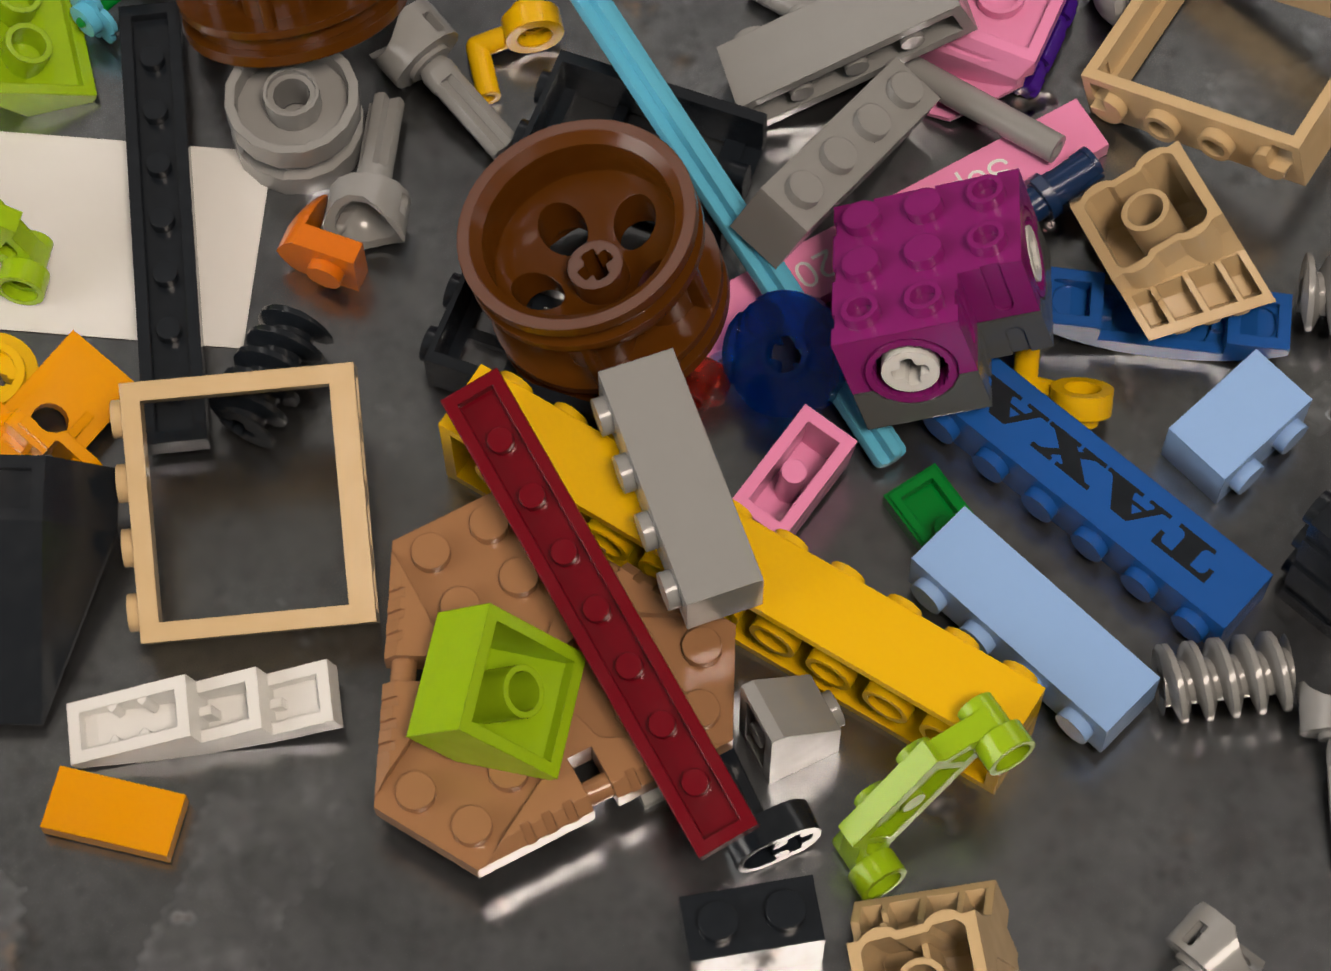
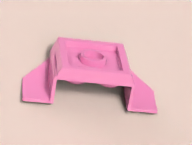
M967 0L978 29L919 57L987 94L1000 99L1023 87L1025 77L1033 75L1067 0ZM937 102L926 116L951 122L964 115Z

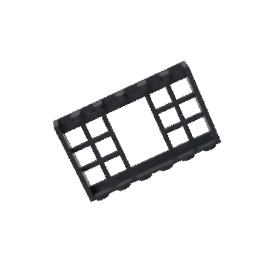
M561 49L552 70L544 69L540 74L534 92V103L537 105L530 120L523 118L519 122L512 145L539 130L564 123L576 96L615 107L616 111L612 118L615 121L625 123L630 112L644 117L645 115L612 65ZM667 83L699 133L724 142L717 160L743 200H745L767 146V114ZM700 201L704 220L709 225L721 253H723L727 240ZM653 221L638 222L651 228L655 227V222ZM454 272L444 292L443 307L446 310L438 327L434 325L429 326L422 340L419 352V359L425 365L429 387H439L451 392H456L466 386L479 368L478 365L461 360L468 342L506 354L496 335L475 329L482 308L478 304L463 273ZM538 293L530 299L527 305H530L531 309L547 310L559 306L563 300ZM508 359L503 371H509L517 375L516 370ZM527 382L532 388L533 394L552 405L556 402H563L572 406L585 417L587 425L599 431L590 402Z

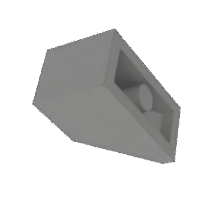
M811 674L756 679L741 685L739 730L769 785L839 751L840 727L845 725L843 712L830 690L820 692Z

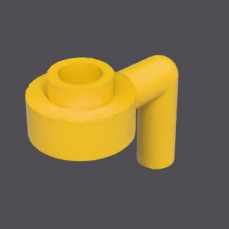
M518 0L502 16L501 26L468 39L466 53L474 87L489 104L496 103L501 99L492 55L507 49L523 54L537 53L559 43L565 32L560 10L556 4L544 0Z
M1027 349L1015 352L1013 370L1088 429L1098 427L1099 421L1106 420L1112 416L1114 388L1110 384L1086 377H1066L1057 380L1038 377L1040 349L1034 351Z

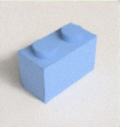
M1256 349L1169 427L1160 454L1216 505L1232 489L1238 495L1245 492L1264 471L1265 466L1261 462L1274 450L1284 455L1299 442L1308 430L1304 419L1313 399Z

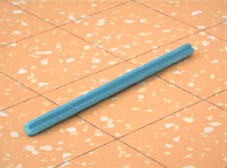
M570 0L659 138L672 148L682 160L700 201L873 465L877 468H885L895 463L906 453V446L893 426L868 430L854 395L832 350L831 332L785 262L783 261L775 269L730 227L747 204L613 0Z

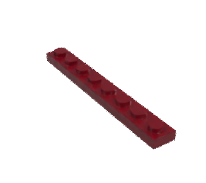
M498 368L491 370L440 400L698 858L703 861L761 827Z

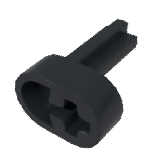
M734 747L720 755L761 826L727 846V850L739 872L747 873L765 868L801 852L817 841L822 831L805 799L788 800L763 810Z

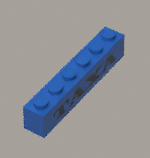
M992 359V375L989 376V383L992 388L991 407L923 419L927 429L938 440L945 444H952L954 442L972 457L974 466L984 477L994 483L1002 481L1019 494L1023 505L1034 517L1046 523L1052 521L1069 534L1072 544L1084 557L1093 562L1102 561L1119 574L1123 586L1134 597L1146 603L1152 601L1170 615L1174 627L1188 640H1193L1195 643H1205L1207 638L1219 637L1224 642L1263 599L1273 577L1270 571L1001 359Z

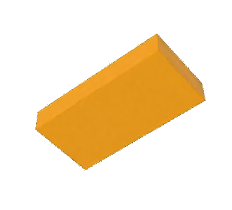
M60 765L40 828L44 834L171 863L189 800L186 794Z

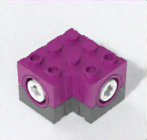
M1019 168L998 172L997 175L986 174L935 186V188L925 187L875 198L874 201L863 200L834 207V225L837 232L836 236H833V270L836 278L835 282H832V317L835 324L834 329H831V347L868 430L991 407L992 388L989 383V376L992 375L993 358L1013 355V352L1027 349L1034 351L1054 347L1051 255Z

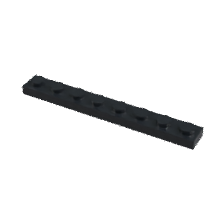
M176 1L120 6L118 11L140 381L204 376L206 372L182 16ZM207 398L144 404L148 455L211 449Z

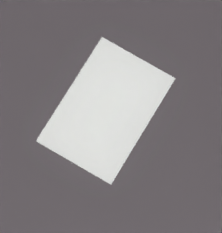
M0 131V199L5 205L23 212L21 220L30 230L46 234L54 243L46 268L50 273V280L43 301L36 305H22L9 301L0 295V330L69 335L74 330L80 336L138 341L126 141ZM191 146L204 346L239 349L241 346H244L268 187L261 185L244 170L235 149Z

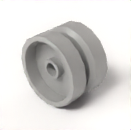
M337 53L318 60L289 66L265 68L234 66L225 84L224 108L231 128L234 147L244 170L255 180L269 189L286 195L313 194L331 187L338 177L349 174L355 169L360 157L366 122L361 105L358 80L350 62L342 54Z

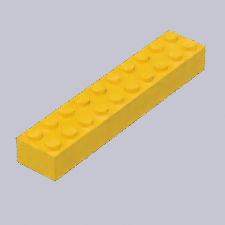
M481 364L466 385L490 372L492 369ZM501 371L599 545L606 549L607 559L620 567L628 562L641 569L644 574L651 575L657 579L656 573L664 571L657 549L646 552L640 540L634 514L642 512L635 492L624 494L618 482L612 456L618 455L620 452L613 434L602 437L598 430L587 425L585 417L572 406L563 402H556L552 405L533 394L530 385L521 377L509 371ZM446 412L438 426L447 476L481 496L491 493L490 488ZM732 499L764 579L762 605L724 617L736 624V645L789 676L811 674L820 692L830 690L839 705L907 745L922 737L932 739L960 722L957 716L959 710L969 700L985 692H990L1010 720H1019L1030 736L1032 735L1046 688L1037 683V677L1028 668L1012 660H1004L1003 662L996 660L979 650V644L969 634L950 626L942 629L923 618L921 610L910 600L897 594L883 595L866 585L862 575L854 568L839 561H833L829 564L808 552V546L795 534L784 529L772 531L754 521L749 510ZM977 757L960 776L995 795L1009 771L993 776Z

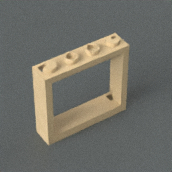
M1131 0L1081 74L1090 112L1105 122L1111 124L1122 123L1146 131L1162 142L1170 143L1178 140L1181 144L1201 150L1212 159L1218 161L1230 160L1256 169L1259 173L1270 179H1285L1306 186L1331 148V78L1294 135L1133 82L1131 80L1185 0ZM1274 0L1331 18V0Z
M354 362L118 383L120 399L110 401V423L114 439L123 438L125 464H117L115 466V483L119 503L129 502L131 528L121 529V552L124 567H134L136 593H129L126 596V611L130 632H140L141 644L151 645L380 623L358 368ZM329 387L349 605L163 622L144 404Z

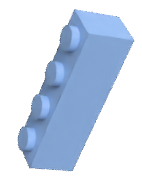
M964 506L911 558L908 582L912 584L910 589L920 604L934 614H939L942 611L960 627V630L974 638L980 646L979 650L984 653L990 654L1000 662L1012 660L1028 668L1037 677V683L1046 688L1042 701L1057 714L1055 719L1060 728L1077 743L1085 744L1088 741L1101 753L1154 699L1160 677L967 507Z

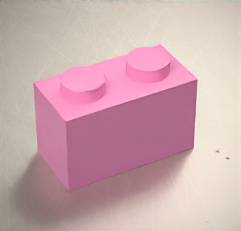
M805 404L732 499L747 508L752 514L754 521L772 531L784 529L796 534L846 469L858 441Z

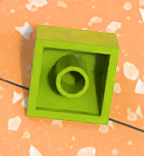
M492 603L438 612L406 737L456 762L545 780L558 779L586 658L581 651Z

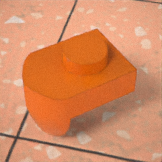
M321 195L308 203L290 222L276 251L291 267L305 273L313 282L323 287L337 289L341 285L359 292L368 273L363 243L320 229L328 201L327 195Z

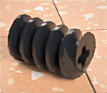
M266 305L258 314L259 325L252 326L245 336L247 345L241 346L233 356L235 366L228 367L223 374L302 367V362L312 366L321 365L325 358L323 353L313 343L334 344L333 338L324 326L301 310L286 305ZM294 390L212 397L209 398V404L215 415L219 418V421L227 429L248 442L271 449L275 445L276 440L264 428L265 424L280 428L285 427L289 420L276 407L277 404L296 407L301 399Z

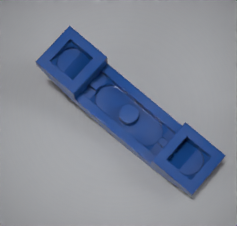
M1051 267L1053 334L1112 351L1178 360L1243 361L1256 349L1267 359L1284 357L1289 354L1293 294L1271 292L1276 302L1251 309L1247 314L1240 316L1231 315L1222 318L1220 322L1215 324H1202L1193 327L1191 331L1183 334H1170L1149 341L1117 287L1105 284V273Z

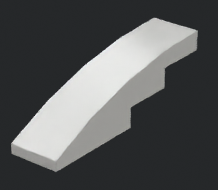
M328 659L268 674L256 666L195 681L186 674L66 704L70 763L76 769L211 754L343 728L337 666Z

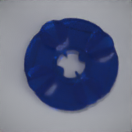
M776 290L756 298L758 299L757 301L749 304L743 312H739L734 317L724 337L722 362L729 382L734 384L738 394L745 399L743 401L748 406L768 416L795 418L805 404L816 411L833 403L846 379L831 347V329H834L835 322L832 317V309L827 304L807 293L792 290ZM791 336L795 338V347L801 349L802 356L800 363H793L794 369L785 373L782 372V362L772 359V350L775 344L784 346L781 338Z

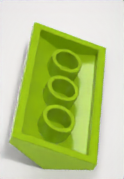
M0 0L1 108L29 117L95 101L97 91L85 35L76 25L70 14V8L72 7L70 0Z

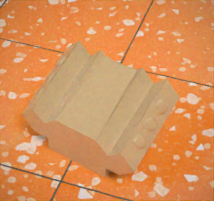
M1178 140L1168 147H1159L1148 151L1137 161L1132 169L1114 180H1105L1094 184L1083 196L1069 201L1071 210L1149 341L1170 334H1183L1191 331L1193 327L1202 324H1215L1220 322L1222 318L1231 315H1244L1249 313L1251 309L1276 302Z
M997 880L854 902L850 921L854 942L846 943L851 971H1020L1018 952L1007 928L1009 909Z

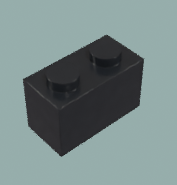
M813 875L679 897V922L688 971H767L821 962L823 960L825 935Z

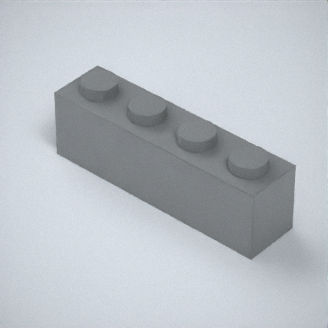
M807 0L796 4L788 11V14L767 24L751 26L741 30L735 35L734 39L716 48L735 104L766 113L767 126L875 77L895 57L906 63L977 30L978 27L967 0Z
M895 57L759 189L730 227L776 269L834 211V207L839 206L913 132L941 98L900 59Z
M670 348L599 371V397L590 400L594 418L602 437L610 434L614 436L620 454L612 456L615 473L623 493L627 494L634 491L642 512L634 514L636 528L645 551L649 552L657 549L664 571L657 572L656 577L668 611L679 608L686 628L690 629L762 605L763 576L674 349Z

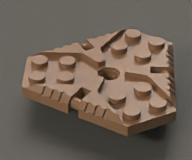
M492 492L392 541L384 653L386 668L391 669L390 682L382 684L374 797L376 816L478 878L594 820V806L614 797L618 806H621L658 787L587 660L584 665L558 779L545 780L456 762L406 737L420 681H416L417 669L424 668L438 612L492 603L581 651ZM609 560L718 753L721 755L731 750L733 747L736 624L723 617L687 629L679 608L668 611L656 578L644 574L641 569L628 562L620 567ZM593 759L600 774L581 783L574 768Z

